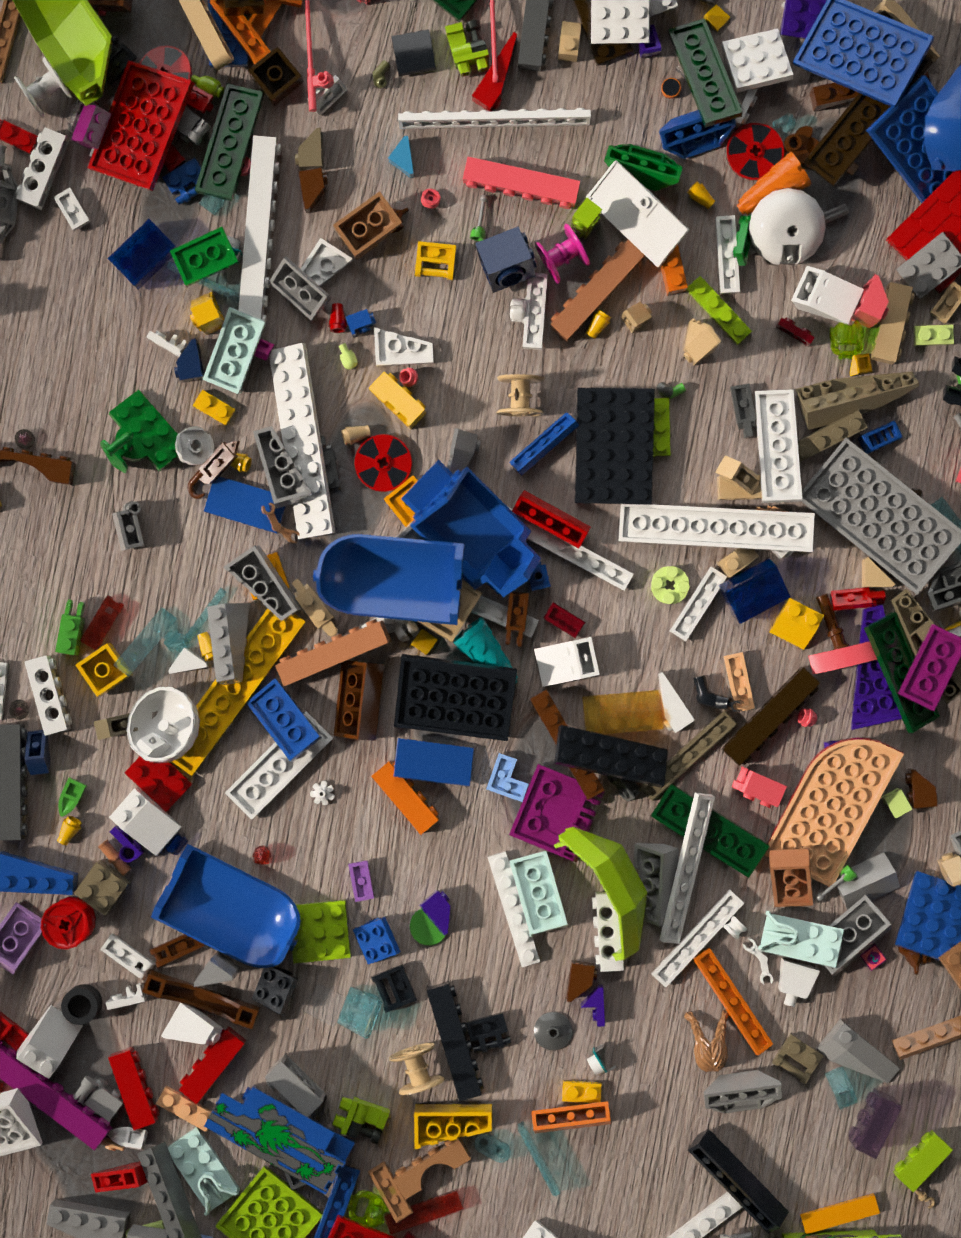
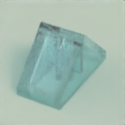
M842 1066L824 1073L839 1109L857 1103L854 1089Z

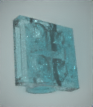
M350 987L337 1023L363 1038H369L383 1002L378 1000L379 997L374 994L361 991L356 987Z

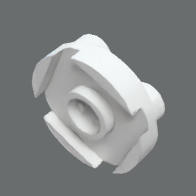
M192 426L184 429L177 435L175 449L181 462L189 465H200L214 452V442L211 435L207 434L203 428ZM192 441L199 445L196 451L191 448Z

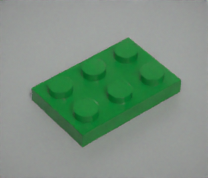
M223 227L170 250L186 287L239 263Z

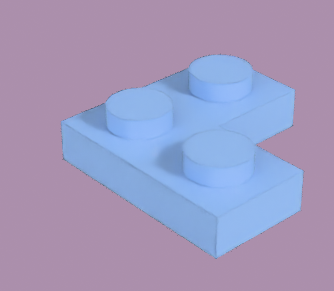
M499 753L486 789L523 802L529 783L512 778L511 775L517 759Z

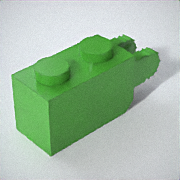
M68 599L65 613L61 617L55 652L79 655L85 618L83 617L84 602L78 604L77 614L73 616L71 615L73 601Z

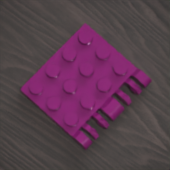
M537 764L509 835L577 862L578 856L574 852L566 850L567 846L555 848L554 844L559 842L558 836L565 832L567 828L575 827L589 832L593 820L580 815L582 811L595 816L597 812L583 807L587 798L575 778ZM605 791L597 795V797L603 798ZM595 798L587 800L594 805H600L601 801Z

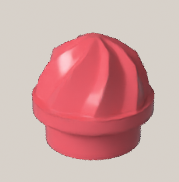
M413 368L403 369L400 372L399 380L404 386L412 387L419 380L418 373Z
M803 708L798 714L797 721L803 727H812L817 722V714L810 708Z

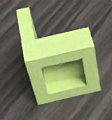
M899 788L881 797L895 818L912 810L903 791Z

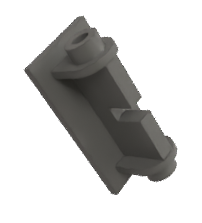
M607 776L608 780L619 790V795L627 802L635 799L641 793L639 791L640 787L636 782Z

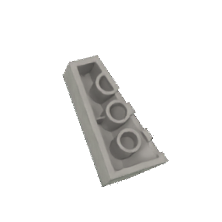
M273 427L253 431L275 509L294 504L311 495L312 493L296 469Z
M224 603L207 607L216 682L222 685L239 683L243 680L244 650L247 644L246 632L249 626L248 613L251 608L250 603Z

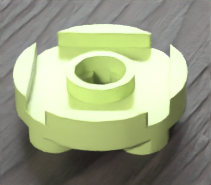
M666 566L655 572L651 581L653 596L665 604H676L682 601L690 588L686 573L675 566ZM667 580L675 582L673 590L665 588Z

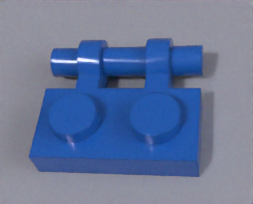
M195 158L162 177L173 195L180 191L181 195L175 198L178 205L191 201L192 197L199 194L196 193L195 187L187 192L185 190L187 186L192 183L196 185L201 167Z

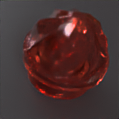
M262 845L254 850L252 857L254 858V863L265 865L269 864L272 855L269 848Z

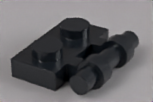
M115 35L112 36L111 52L113 53L110 55L106 81L110 85L124 73L128 61L134 62L137 59V56L123 43L118 48L115 47L119 42Z
M503 1012L466 1022L471 1042L479 1040V1045L473 1046L475 1054L479 1052L483 1054L490 1049L497 1047L501 1049L505 1048V1045L512 1044L510 1036L502 1038L501 1033L508 1032ZM495 1035L496 1040L485 1042V1038Z

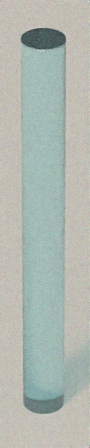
M220 588L207 607L218 605L227 591ZM207 607L177 646L176 650L180 653L183 648L188 646L207 620Z

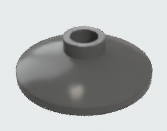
M548 1012L540 1016L536 1021L534 1036L541 1047L552 1051L559 1050L569 1043L572 1036V1026L563 1014ZM552 1029L557 1031V1034L554 1036L549 1033Z

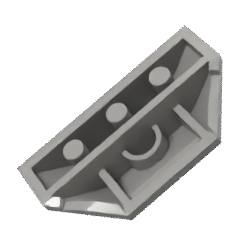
M759 1070L719 1075L704 1091L705 1108L720 1113L762 1109L772 1104L775 1100L782 1098L781 1082Z

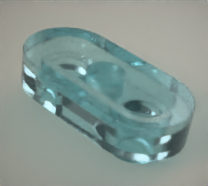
M481 1133L476 1136L475 1148L478 1152L499 1163L506 1162L510 1158L511 1150L507 1143L489 1133ZM486 1139L488 1143L486 1145H482L481 1140ZM502 1148L505 1152L503 1154H499L497 1152L498 1149Z

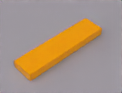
M872 1193L800 1214L805 1234H810L880 1214L875 1195Z

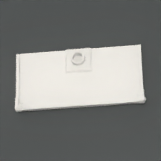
M617 160L612 163L586 196V198H589L602 208V214L657 268L662 266L666 258L689 231L659 199Z

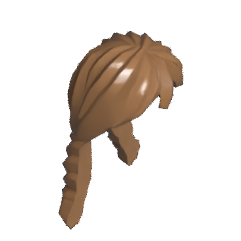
M722 1010L715 1038L711 1042L705 1038L700 1023L693 1013L686 1012L684 1018L691 1023V1029L695 1036V1061L699 1068L705 1072L720 1071L727 1062L728 1053L725 1043L726 1022L730 1017L727 1010Z

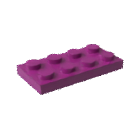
M931 624L898 694L934 711L961 657V637Z

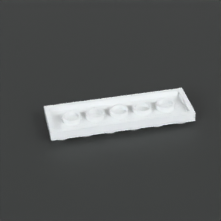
M794 390L755 391L762 503L801 502L802 490Z
M307 711L304 715L322 737L293 762L289 761L275 742L225 792L251 820L333 739Z

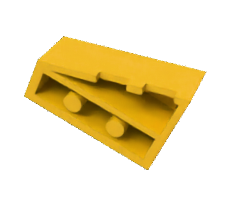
M213 292L191 300L190 309L192 315H190L193 325L200 332L203 331L208 335L222 328L225 319Z
M383 372L368 389L411 430L426 414V406L419 399L415 400L411 397L412 393L405 386L401 387L398 385V379L392 373L387 374Z

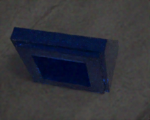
M177 832L164 848L169 853L178 855L188 840Z

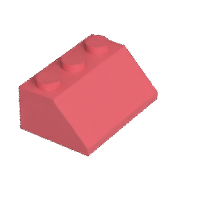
M876 274L864 285V293L851 319L869 329L877 325L878 322H881L882 319H885L889 308H886L889 301L881 280Z

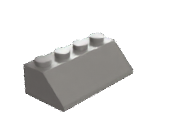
M866 895L829 925L844 929L837 968L825 966V968L835 977L893 928L892 924Z

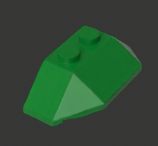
M632 144L609 145L604 160L608 167L617 160L645 188L653 191L677 184L683 168L666 154Z

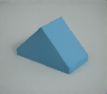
M404 136L390 154L388 160L389 163L408 177L414 178L409 138Z

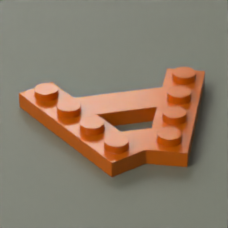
M210 0L209 3L252 62L256 64L271 52L262 41L261 36L281 4L301 8L302 0H264L263 13L252 14L249 21L244 15L224 16L223 0Z

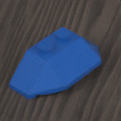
M698 110L671 119L659 130L662 147L664 150L682 159H686L720 147L731 130L736 126L735 119L705 127Z

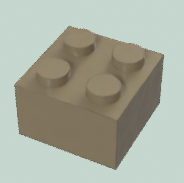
M99 860L94 864L74 894L106 916L128 888L131 881L102 860Z

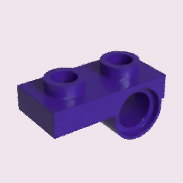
M118 825L110 831L123 845L119 855L124 862H132L145 852L142 849L143 846L136 840H133ZM127 848L133 849V858L126 855L125 851Z

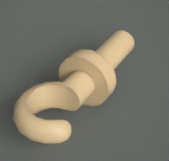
M918 1188L916 1189L915 1193L918 1195V1199L925 1202L932 1200V1204L928 1208H933L935 1206V1199L927 1197L926 1192H921Z

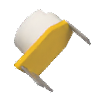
M939 621L942 629L961 636V621L943 628L941 621Z

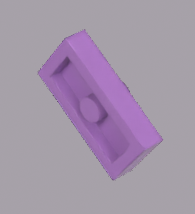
M368 860L349 863L355 902L374 899Z

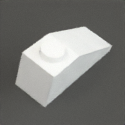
M663 672L658 673L663 717L665 718L663 723L669 732L673 730L676 733L693 722L694 718Z

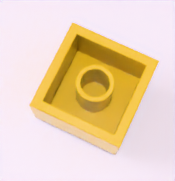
M112 643L105 644L76 664V667L97 697L104 695L133 675Z

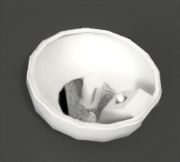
M792 188L773 191L760 200L752 212L749 224L751 244L761 257L775 265L799 264L815 254L823 242L826 229L824 213L816 199L802 190Z
M158 687L146 692L136 701L128 717L126 731L131 748L149 762L169 763L181 758L191 749L198 736L200 723L198 710L187 694L173 687ZM158 711L157 715L152 719V712ZM137 727L138 731L133 732L134 728Z

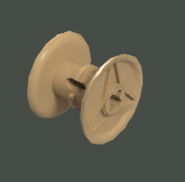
M526 374L497 376L498 381L511 383V393L509 394L511 408L499 409L496 414L515 417L544 415L542 410L530 408V398H532L530 384L543 382L545 377Z
M435 1043L415 1045L389 1056V1060L393 1062L405 1061L407 1067L405 1073L409 1074L411 1081L400 1088L399 1094L409 1095L433 1088L445 1081V1077L441 1075L429 1076L428 1064L425 1063L423 1057L424 1054L434 1048Z

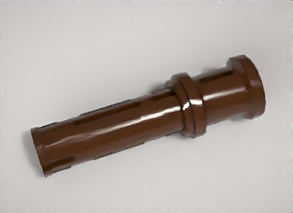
M828 593L816 597L829 631L827 636L831 638L834 646L833 650L850 646L846 643L843 635L844 629L838 624Z

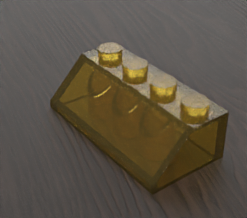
M659 690L582 697L586 731L599 734H613L663 729Z

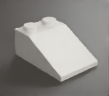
M137 788L131 791L109 817L124 832L155 856H158L182 828L142 789Z
M50 1005L18 1048L17 1060L49 1079L62 1062L83 1025L70 1023L63 1016L61 1010Z

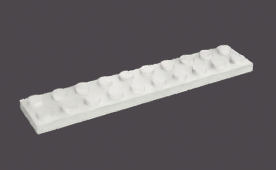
M300 343L273 349L269 358L283 446L312 493L293 504L296 529L300 533L298 539L336 533L306 344Z
M621 504L619 542L812 552L815 513Z

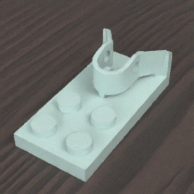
M229 307L203 380L234 393H242L244 390L242 386L266 321Z
M547 851L510 860L509 863L528 926L529 937L561 927L566 928L568 924Z
M766 911L767 917L761 945L758 947L761 952L837 968L844 929L776 915Z
M195 1127L167 1146L174 1164L206 1209L204 1212L205 1216L209 1215L211 1210L233 1195L239 1194L240 1187L198 1127Z

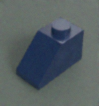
M192 339L176 361L177 367H174L175 376L182 383L201 380L204 377L200 347L197 339Z
M43 730L27 732L25 763L30 775L49 773L51 758L48 735L45 736Z

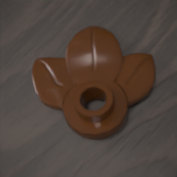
M809 126L800 127L795 134L787 136L784 141L785 150L789 153L792 152L803 165H805V159L819 143L818 140L811 137L813 127ZM794 141L797 146L791 147L790 142Z

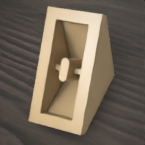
M865 557L862 560V587H893L895 585L869 557Z

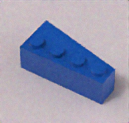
M0 852V892L73 895L77 889L78 873L27 859L20 855L17 856L10 852Z

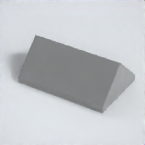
M286 256L269 281L274 288L311 321L331 300V297Z
M884 852L852 866L851 868L858 877L851 882L842 881L836 886L847 910L865 895L872 901L900 888L896 871ZM840 872V874H839L837 880H839V879L841 878V872Z
M217 951L195 980L194 987L231 981L240 972V967Z

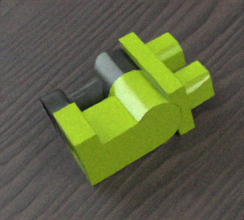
M472 20L465 24L466 31L471 33L472 42L466 43L462 22L445 26L455 68L459 70L461 77L470 75V65L477 64L478 72L488 71L489 53L485 41L481 40L479 34L481 29L479 20Z
M342 1097L339 1109L345 1110L348 1113L346 1117L336 1114L332 1125L340 1129L343 1135L354 1138L359 1135L371 1138V1143L377 1145L390 1114V1109L357 1097H353V1099ZM365 1123L375 1125L376 1128L373 1131L365 1127Z

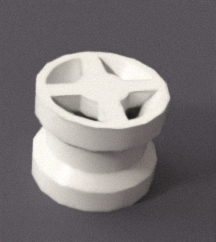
M734 915L731 917V921L723 926L736 940L741 932L747 930Z

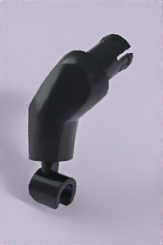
M705 675L693 678L698 693L696 695L698 703L717 709H732L734 712L742 711V709H737L736 703L743 704L742 700L734 701L733 698L709 691Z

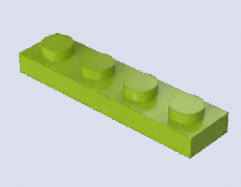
M701 276L688 286L686 291L737 345L752 332Z

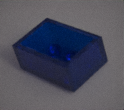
M148 219L108 259L139 290L172 258L170 250L177 247Z
M770 558L719 585L733 617L739 624L791 598L777 565Z

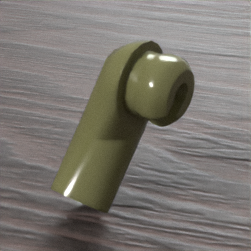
M383 60L373 71L374 85L379 89L384 88L387 84L385 72L391 65L386 60Z

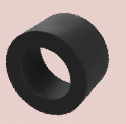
M77 985L63 997L61 1003L62 1014L70 1023L76 1025L86 1024L100 1012L102 997L99 991L91 985ZM83 995L89 999L91 1010L88 1015L78 1017L71 1011L69 1001L73 996Z

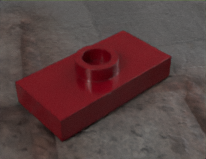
M554 602L543 617V619L575 639L586 623Z

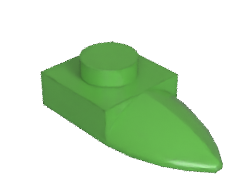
M71 777L68 778L59 798L58 808L61 817L70 813L80 802L87 787L86 784Z

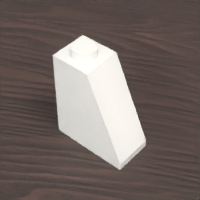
M180 1003L161 1036L166 1039L214 1045L220 1039V1033L223 1028L194 1006Z

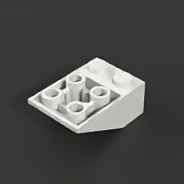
M807 266L791 301L799 310L849 325L864 293V289L828 272Z
M591 637L534 649L542 687L600 675Z

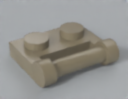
M790 1033L772 1063L776 1066H781L799 1078L801 1083L806 1084L821 1061L823 1054ZM785 1054L805 1066V1071L802 1072L784 1060Z

